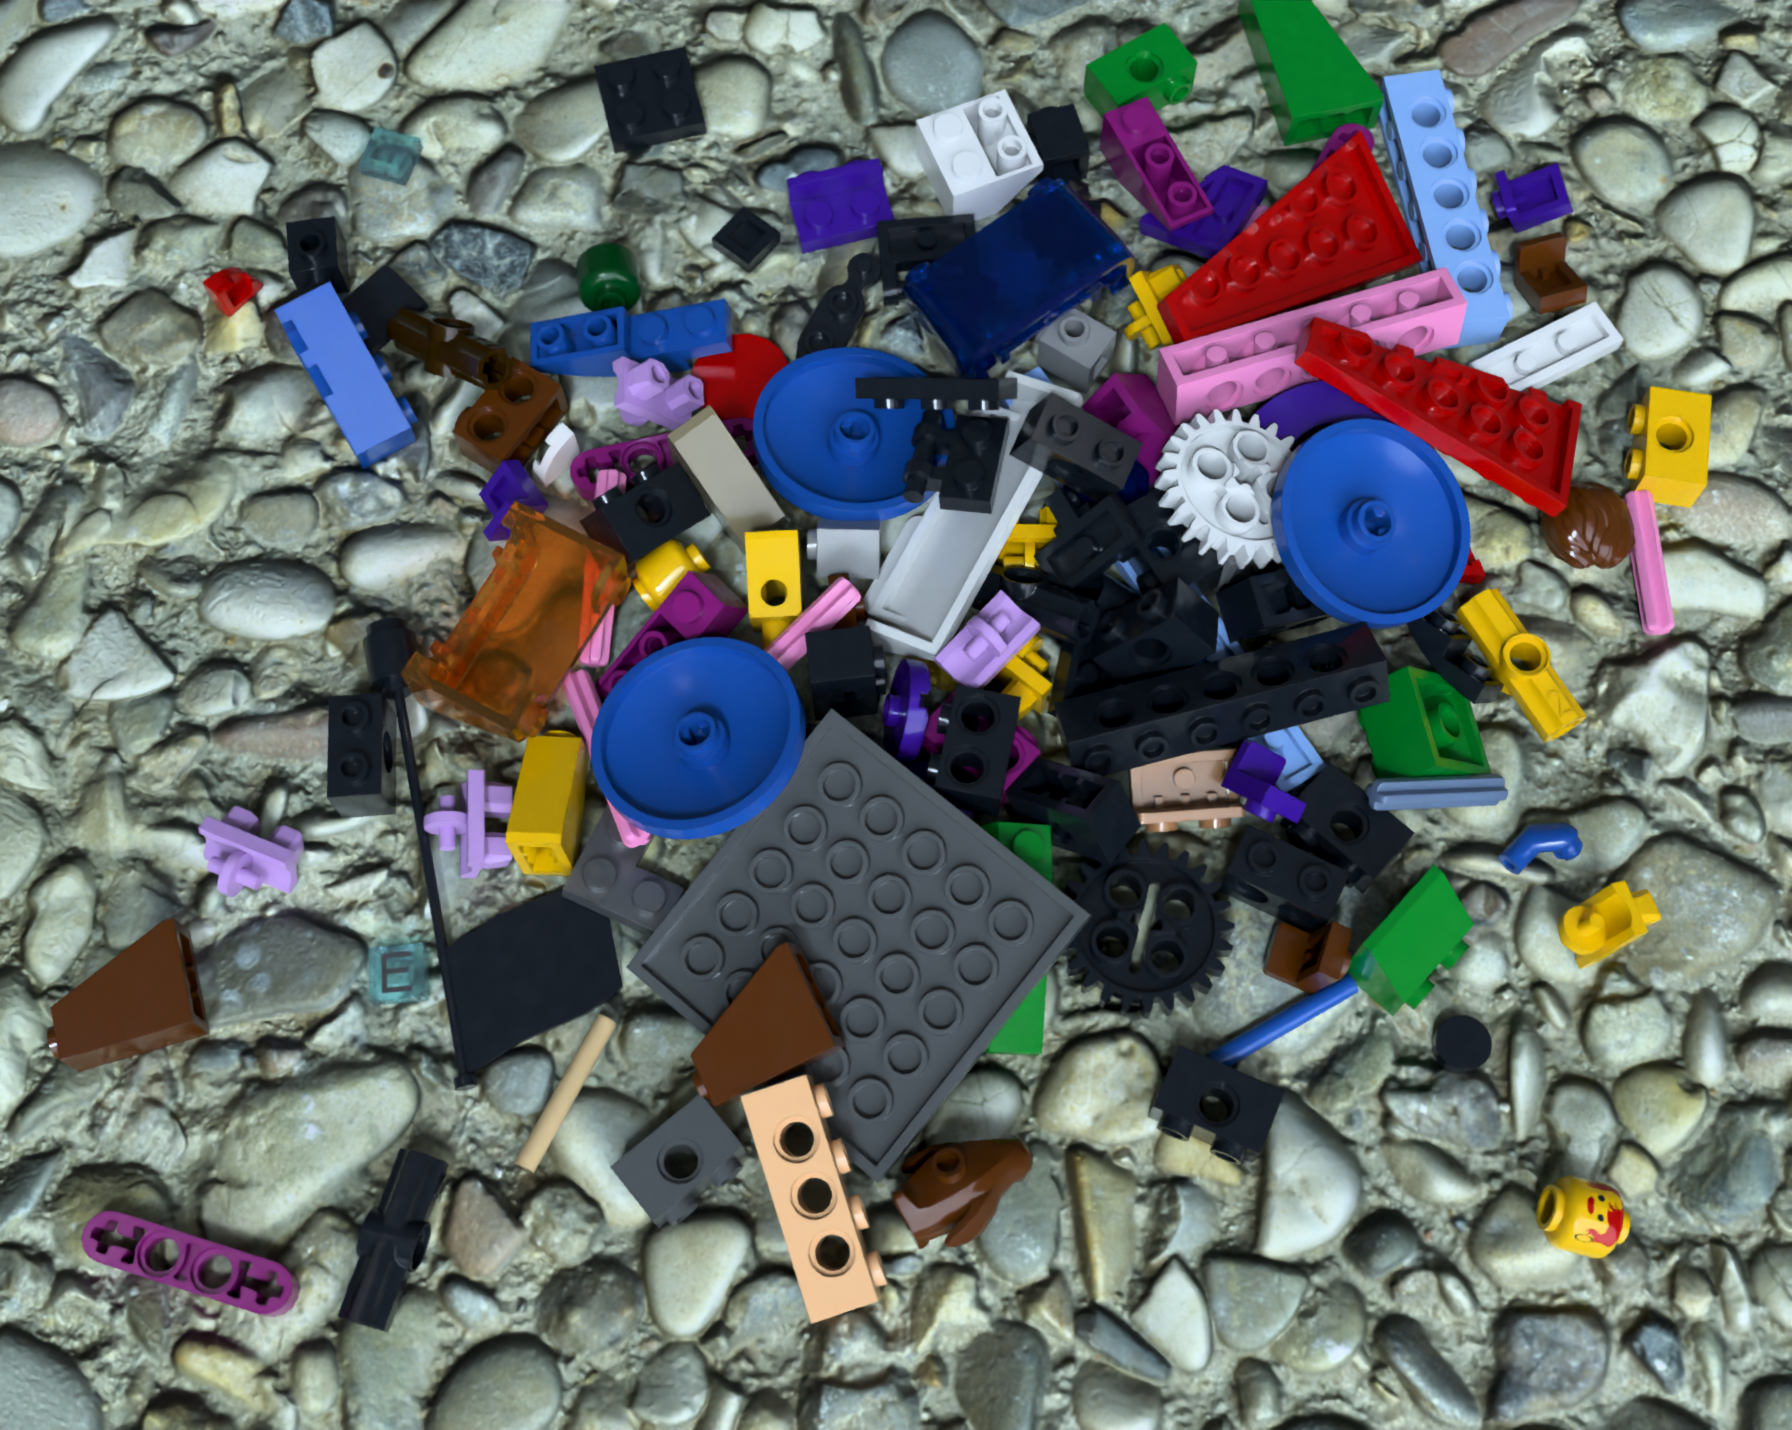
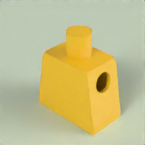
M798 530L745 532L749 620L753 632H762L763 650L804 611L802 551ZM773 599H785V601L778 606L768 605V603Z

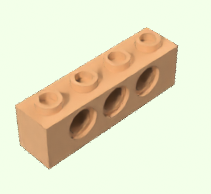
M805 1074L740 1096L811 1324L879 1301L882 1298L879 1287L888 1284L886 1272L878 1250L868 1253L861 1230L869 1228L870 1224L860 1194L858 1193L853 1196L849 1194L843 1174L852 1171L851 1163L842 1138L832 1140L826 1118L834 1116V1111L824 1082L815 1085L813 1077ZM798 1122L808 1125L814 1135L812 1149L801 1157L792 1154L785 1144L787 1130ZM813 1178L824 1180L832 1191L831 1203L823 1212L810 1210L803 1201V1188ZM838 1235L848 1243L850 1257L844 1267L833 1268L822 1260L820 1245L826 1236Z

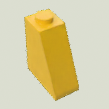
M551 730L545 732L544 736L528 735L505 837V843L523 874L570 876L579 859L589 754L583 739L567 731Z

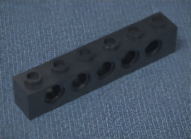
M1362 622L1062 700L1053 704L1061 744L1069 766L1105 776L1389 702L1387 659L1367 623Z

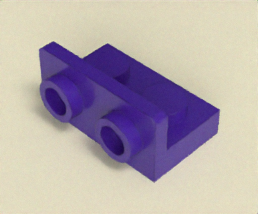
M878 158L866 161L854 160L844 166L823 171H806L786 180L788 206L802 254L877 237V221L894 220L883 184V168Z

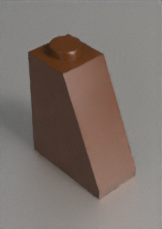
M174 918L160 922L51 1006L53 1026L47 1030L49 1047L54 1057L79 1072L209 1035L210 1032L191 933Z
M786 942L775 948L690 1054L696 1067L691 1071L694 1085L701 1097H704L707 1101L711 1100L713 1107L729 1106L741 1100L740 1096L761 1090L847 1046L799 944Z

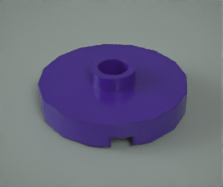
M903 659L897 666L889 694L885 698L882 713L885 751L904 766H908L919 754L928 721L927 708L923 707L921 693L928 694V690L930 691L931 689L930 673L924 661Z

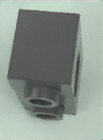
M699 1094L610 1166V1168L655 1225L660 1228L667 1221L671 1226H675L687 1218L699 1205L695 1198L713 1184L716 1189H719L736 1177L743 1169V1165L739 1161L747 1156V1153L741 1142L707 1100ZM682 1152L695 1154L698 1157V1165L692 1175L684 1179H676L669 1175V1163L675 1155Z

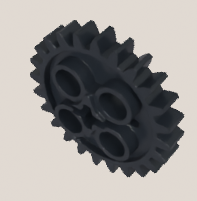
M1140 840L1136 854L1130 855L1125 846L1111 864L1096 860L1097 870L1082 863L1079 866L1078 874L1083 883L1068 880L1065 887V892L1074 899L1073 901L1092 915L1061 955L1075 956V959L1068 965L1066 973L1068 976H1073L1084 972L1086 977L1080 991L1085 994L1095 987L1101 989L1099 1006L1102 1008L1113 997L1120 999L1119 1009L1122 1016L1126 1015L1132 1003L1139 1004L1143 1019H1148L1155 1003H1159L1164 1014L1170 1016L1174 1010V998L1176 997L1183 1005L1190 1008L1195 1001L1192 987L1207 995L1213 985L1206 974L1221 977L1226 967L1216 957H1229L1233 950V945L1220 939L1221 937L1232 935L1235 929V923L1219 919L1228 913L1231 907L1230 901H1214V897L1219 892L1222 883L1214 881L1204 884L1202 879L1208 866L1204 863L1191 871L1186 867L1189 852L1185 850L1176 860L1168 858V843L1165 842L1160 846L1157 855L1149 854L1146 841ZM1156 884L1159 887V893L1150 923L1151 932L1144 947L1140 970L1138 973L1133 974L1130 972L1129 966L1139 932L1138 925L1144 911L1149 886ZM1119 886L1128 887L1136 893L1138 901L1129 906L1120 905L1112 899L1110 891ZM1171 900H1179L1187 905L1191 916L1184 920H1176L1165 912L1163 904ZM1104 937H1114L1121 941L1126 952L1116 958L1108 957L1100 952L1096 942ZM1167 951L1175 956L1179 968L1171 972H1163L1153 965L1151 955L1154 952Z

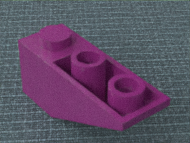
M1147 96L1104 113L1099 144L1101 152L1120 184L1163 226L1172 231L1214 213L1213 206Z
M1114 373L1082 405V409L1143 443L1132 468L1154 489H1157L1154 487V483L1161 475V472L1155 466L1163 455L1161 452L1170 437L1175 434L1180 425H1174L1157 388L1147 375Z
M689 570L595 684L597 692L605 700L612 688L632 667L654 652L669 645L702 637L727 638L748 613V606L717 575Z

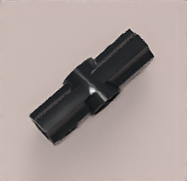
M993 565L970 606L981 611L1002 590L1022 611L1040 623L1041 629L1038 632L1077 646L1090 641L1100 618V608L1096 607L1094 599L1048 584L1047 575L1044 572L1028 567H1010L1005 569Z
M399 1149L379 1206H374L369 1211L361 1227L356 1246V1253L359 1259L340 1306L338 1317L376 1330L389 1332L409 1274L418 1269L426 1253L431 1236V1223L428 1221L449 1166L447 1162L415 1150Z

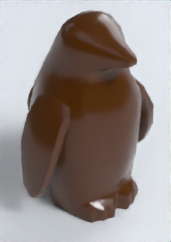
M1015 1135L932 1145L904 1161L901 1166L902 1172L912 1174L890 1192V1196L919 1250L925 1248L930 1240L946 1234L948 1235L944 1244L947 1247L961 1246L969 1243L985 1231L995 1216L998 1204L1004 1194L1014 1183L1022 1182L1030 1172L1033 1164V1154L1027 1144Z

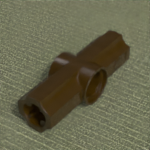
M400 307L398 313L388 320L387 336L394 341L395 348L424 361V370L430 374L447 378H461L484 390H499L502 383L512 376L514 360L508 357L505 347L474 334L475 326L469 322L453 318L436 317L416 307Z

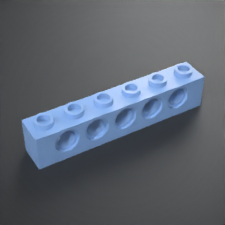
M1440 69L1385 76L1380 86L1384 101L1378 122L1406 226L1423 259L1417 264L1419 274L1446 267L1467 301L1459 344L1440 350L1498 342L1506 323L1512 318V301L1509 293L1503 292L1499 280L1500 259L1497 251L1491 250L1487 238V213L1485 209H1479L1475 196L1477 189L1476 175L1473 168H1467L1464 157V133L1462 128H1456L1452 115L1454 110L1452 91L1450 88L1444 87ZM1462 288H1467L1473 292H1468Z

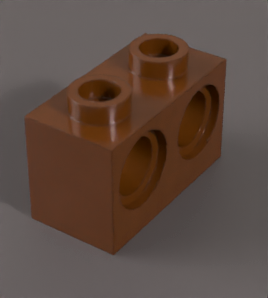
M515 357L511 358L514 360L512 376L502 383L499 390H485L472 407L465 408L459 415L455 423V429L452 431L461 454L492 474L495 473L503 460H519L524 467L569 410L562 385ZM522 396H531V397H530L527 401H525V402H521V403H515V402H514V401H515L517 398H519V397H522ZM502 433L494 440H484L489 434Z

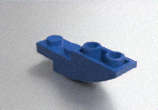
M725 298L630 316L624 306L530 323V367L543 373L584 377H617L613 371L612 362L622 356L638 363H642L649 358L664 363L669 373L692 370L691 359L733 352L731 308Z

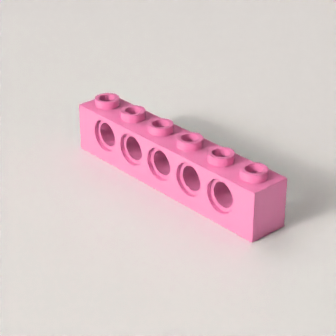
M1443 267L1159 349L1157 390L1174 425H1180L1183 422L1187 423L1192 421L1195 415L1199 413L1203 417L1210 416L1214 409L1225 412L1276 397L1289 389L1303 384L1323 381L1320 378L1311 376L1306 370L1294 364L1303 329L1314 317L1367 333L1375 345L1390 350L1396 344L1413 348L1414 355L1418 356L1459 344L1467 301L1447 268Z

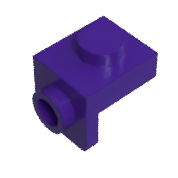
M1558 162L1511 181L1504 169L1495 173L1499 190L1491 192L1496 212L1500 220L1509 217L1516 234L1574 212Z
M503 460L479 493L494 516L483 533L488 541L522 540L535 530L536 522L549 506L519 460Z
M1245 739L1221 784L1222 787L1247 799L1242 809L1270 823L1273 822L1276 815L1298 823L1307 805L1274 787L1286 764V759L1252 740Z

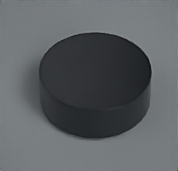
M1457 1015L1448 1018L1436 1029L1432 1038V1051L1435 1059L1443 1068L1456 1074H1468L1477 1070L1487 1061L1492 1050V1040L1487 1028L1479 1020L1467 1015Z

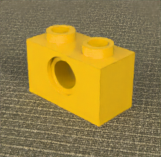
M1650 386L1641 402L1631 406L1627 419V433L1633 434V448L1629 449L1624 463V478L1631 479L1630 491L1648 490L1653 495L1655 503L1691 508L1707 486L1712 395ZM1659 442L1668 445L1672 450L1662 447Z

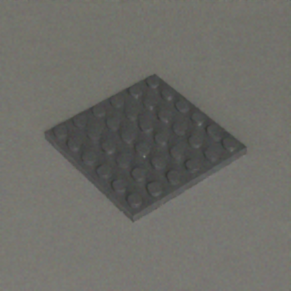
M831 708L806 739L799 764L787 786L767 808L733 831L626 968L706 1035L776 947L786 942L799 944L847 1046L767 1087L805 1074L813 1077L815 1085L824 1082L834 1111V1116L826 1118L832 1140L842 1138L849 1159L879 1183L891 1171L1092 915Z

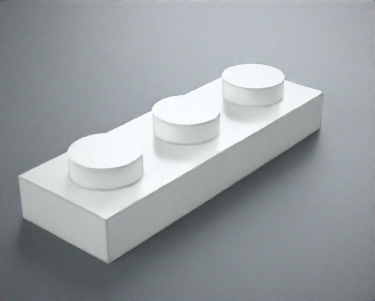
M1595 301L1471 362L1469 367L1502 377L1509 388L1524 393L1530 387L1540 389L1618 350L1624 339Z

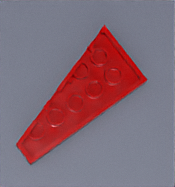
M1360 130L1165 297L1156 307L1173 343L1177 344L1296 310L1411 269L1423 259Z
M1314 317L1303 329L1294 364L1306 370L1311 376L1320 378L1347 394L1355 402L1367 406L1394 424L1436 447L1441 453L1451 456L1478 472L1486 480L1493 481L1520 497L1528 505L1535 506L1553 518L1567 507L1582 403L1567 399L1560 405L1546 400L1545 391L1530 387L1523 393L1509 388L1502 377L1440 357H1436L1432 362H1427L1415 358L1414 349L1401 344H1396L1390 350L1375 345L1367 333L1318 317Z

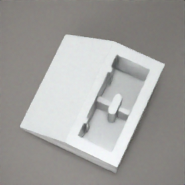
M1005 89L916 120V155L946 216L973 214L975 222L997 214L1043 171L1044 164Z

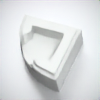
M563 422L545 439V442L550 447L542 461L540 462L535 459L533 463L532 476L543 488L549 486L571 466L573 459L580 454L575 433Z

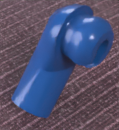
M1568 823L1531 824L1498 856V859L1508 871L1513 874H1520L1539 853L1554 852L1556 858L1569 861L1580 854L1583 843L1577 837V829Z

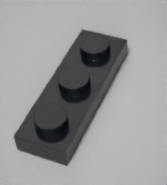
M861 377L855 378L856 398L874 399V408L901 409L904 408V399H921V409H951V400H968V410H999V400L1017 399V378Z

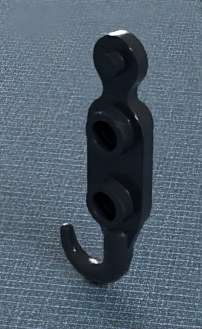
M859 253L853 256L847 266V281L842 285L830 288L823 295L799 336L796 360L817 351L846 347L865 313V302L862 294L866 289L876 285L881 277V264L874 255Z

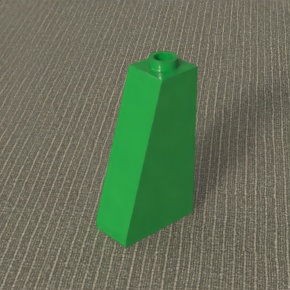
M1239 0L1237 11L1284 146L1331 137L1333 132L1344 124L1355 123L1367 129L1375 128L1384 101L1382 92L1311 0Z

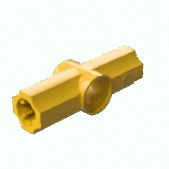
M1488 588L1473 596L1467 603L1459 607L1456 616L1493 668L1491 676L1504 684L1501 692L1514 698L1544 743L1565 735L1584 721L1587 717L1550 664L1551 652L1548 645L1540 637L1527 632L1497 588L1491 590ZM1510 658H1518L1524 661L1530 671H1522L1516 668Z

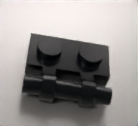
M932 409L925 410L921 423L914 427L911 439L914 453L912 459L906 462L902 480L906 484L903 494L904 499L910 503H921L924 499L925 491L939 492L940 509L992 514L1009 435L1008 419L957 415L954 431L940 428L943 418L940 412ZM934 454L948 455L945 467L932 465Z

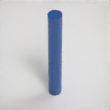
M1346 973L1341 980L1311 993L1208 1052L1206 1057L1230 1067L1357 994L1358 987L1353 978Z

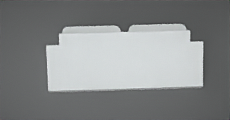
M1008 370L1005 378H1017V399H1013L1009 409L999 407V410H976L967 415L1008 419L1009 435L992 514L940 509L939 492H936L926 501L929 506L924 515L914 516L906 522L880 568L879 579H874L863 598L865 611L871 618H868L864 626L870 627L871 640L874 644L882 643L884 652L935 661L934 658L953 639L1044 474L1009 454L1029 410L1051 392L1080 408L1083 403L1081 393Z

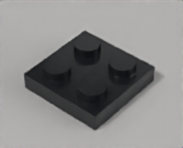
M685 47L594 66L614 153L707 134Z

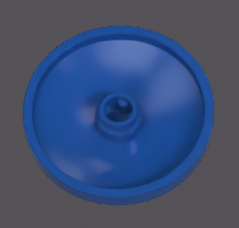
M857 347L821 350L794 360L776 373L767 383L760 394L754 411L753 449L763 475L782 497L798 508L828 520L884 521L916 509L936 493L934 491H925L924 499L921 503H910L903 497L906 484L903 482L902 477L905 464L908 460L912 459L914 447L911 444L914 427L921 423L923 412L928 410L921 409V399H904V408L876 409L874 408V399L856 398L855 378L929 377L913 364L897 356L878 350ZM952 408L936 410L943 416L940 428L942 430L954 431L955 418ZM934 454L932 465L945 467L948 455Z
M1369 418L1350 419L1332 424L1305 440L1293 451L1281 469L1276 481L1272 500V527L1277 550L1296 586L1314 605L1328 615L1350 625L1366 622L1370 629L1398 627L1433 612L1448 599L1457 587L1467 564L1471 539L1469 514L1465 498L1454 474L1441 456L1428 443L1404 428L1390 422Z
M702 637L681 641L662 648L641 660L612 688L597 715L591 737L593 772L600 789L611 805L625 820L638 829L670 839L690 840L718 835L732 830L757 816L787 786L799 764L804 749L806 737L805 711L800 695L786 670L774 657L759 647L745 641L725 637Z

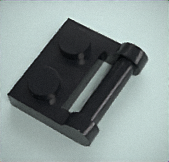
M973 214L877 221L884 306H896L899 304L898 300L965 295L966 300L981 299V279ZM963 267L964 276L897 281L896 272Z

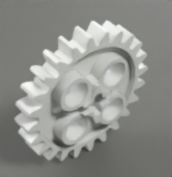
M1214 409L1207 420L1199 413L1195 415L1189 425L1183 422L1161 451L1163 455L1155 466L1161 472V475L1154 483V487L1166 491L1158 504L1159 507L1174 508L1175 512L1167 523L1169 525L1183 524L1187 528L1181 538L1183 542L1189 541L1194 537L1201 541L1198 554L1204 555L1210 548L1217 550L1218 564L1221 565L1230 555H1234L1239 569H1244L1252 558L1259 569H1263L1271 559L1278 564L1282 562L1273 534L1272 500L1280 471L1293 453L1289 448L1295 438L1289 436L1283 440L1276 437L1278 429L1276 423L1271 424L1264 430L1260 428L1259 415L1254 414L1249 422L1245 423L1242 421L1238 409H1234L1226 420L1218 409Z

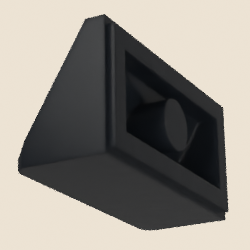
M386 265L379 268L341 301L347 313L355 311L369 336L363 342L371 356L375 355L392 340L387 336L388 320L398 313L400 307H416L422 311L429 307L419 294L393 269Z

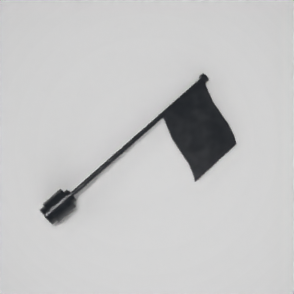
M385 618L374 621L366 627L367 636L363 639V647L371 690L376 693H383L386 699L395 701L458 1076L453 1079L456 1091H463L477 1087L476 1074L474 1073L524 1041L587 1015L615 996L623 988L610 919L563 897V888L496 915L449 946L447 945L428 832L424 831L425 812L405 698L414 693V688L423 683L416 635L413 630L409 629L406 620L401 618Z

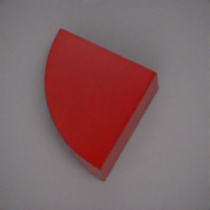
M239 267L220 270L202 282L216 308L228 318L236 313L263 287V284L247 270Z

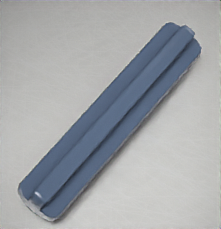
M1499 774L1377 778L1374 780V783L1367 785L1365 791L1369 797V806L1377 811L1494 806L1499 801H1504L1508 796V790L1504 787L1505 779Z

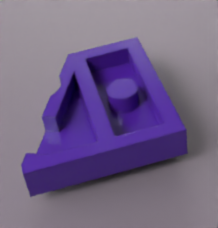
M1223 165L1205 176V179L1200 183L1201 188L1214 208L1213 214L1169 231L1148 212L1139 221L1140 233L1211 259L1242 232L1255 209L1260 206L1267 195L1268 180Z

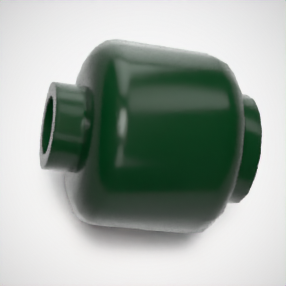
M602 242L589 247L581 253L576 264L578 296L584 307L594 312L624 306L629 311L637 304L641 297L639 262L631 250L616 243Z

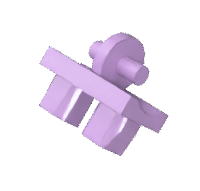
M622 356L612 362L613 371L618 379L617 392L614 396V407L620 409L621 418L625 423L638 427L647 421H651L674 431L692 418L694 410L704 405L703 382L697 377L687 374L680 379H675L669 376V371L664 363L652 358L638 363Z
M1000 590L934 658L935 663L961 686L983 689L1041 629L1040 623L1022 611L1008 595Z
M468 769L467 782L460 785V812L456 811V797L445 795L440 797L439 811L429 813L424 817V831L439 835V850H455L456 835H460V878L476 879L481 869L507 867L511 862L513 855L505 843L506 833L485 832V818L508 819L512 808V785L485 781L484 770Z
M236 805L220 821L207 816L198 827L199 834L204 835L206 838L203 854L204 859L209 861L207 870L219 875L217 882L219 893L234 897L244 886L258 890L262 883L290 894L297 885L296 864L304 850L303 837L300 831L282 825L277 826L268 840L256 836L260 831L259 818L251 811Z

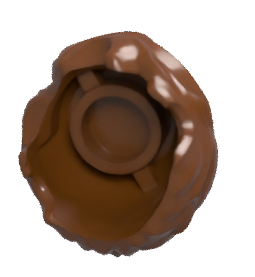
M1595 482L1571 483L1568 505L1554 518L1543 511L1540 512V534L1545 538L1551 553L1557 559H1561L1574 568L1584 569L1595 565L1600 569H1611L1618 565L1634 548V526L1629 509L1624 500L1605 485Z

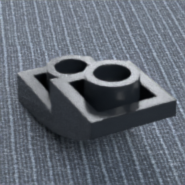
M1436 608L1424 617L1407 623L1414 640L1424 656L1443 679L1473 704L1495 701L1504 684L1490 675L1493 668L1486 662L1471 654L1463 656L1473 638L1458 629L1461 622L1456 617Z

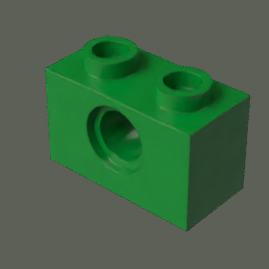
M1163 23L1086 64L1083 95L1102 119L1104 113L1146 96L1155 111L1168 104L1175 105L1180 103L1192 92L1197 61L1168 25Z

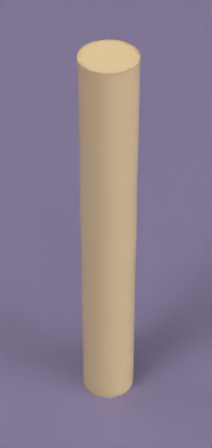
M597 1014L516 1158L515 1164L532 1173L536 1171L617 1026L616 1022L604 1015Z

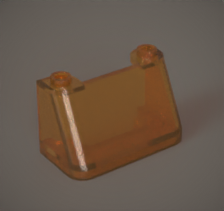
M515 500L501 521L504 527L511 530L510 538L506 542L505 548L496 546L492 553L496 566L444 644L434 640L429 648L433 657L427 658L414 652L400 674L420 705L440 715L520 743L528 736L534 738L540 733L548 717L547 708L611 606H618L625 599L630 589L631 578L627 576V563L623 554Z

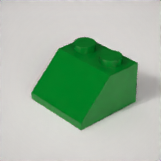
M1405 666L1388 674L1389 702L1358 710L1359 723L1367 734L1372 751L1371 766L1376 778L1492 774L1470 701L1457 692L1440 674Z
M1433 865L1363 942L1352 957L1347 974L1353 978L1356 985L1392 1016L1404 1003L1414 1010L1435 987V984L1427 978L1433 970L1441 964L1449 971L1470 947L1462 938L1474 923L1446 876L1438 867Z

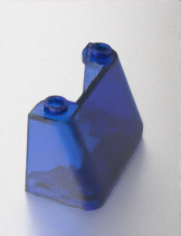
M1046 177L1040 180L1028 191V198L932 264L928 261L922 262L911 269L904 279L907 283L902 290L904 301L958 377L990 378L986 371L997 363L996 358H998L1002 365L1010 360V352L1088 298H1090L1092 303L1101 297V287H1106L1113 296L1131 284L1128 278L1134 275V256L1116 233L1064 178L1053 181L1051 177Z

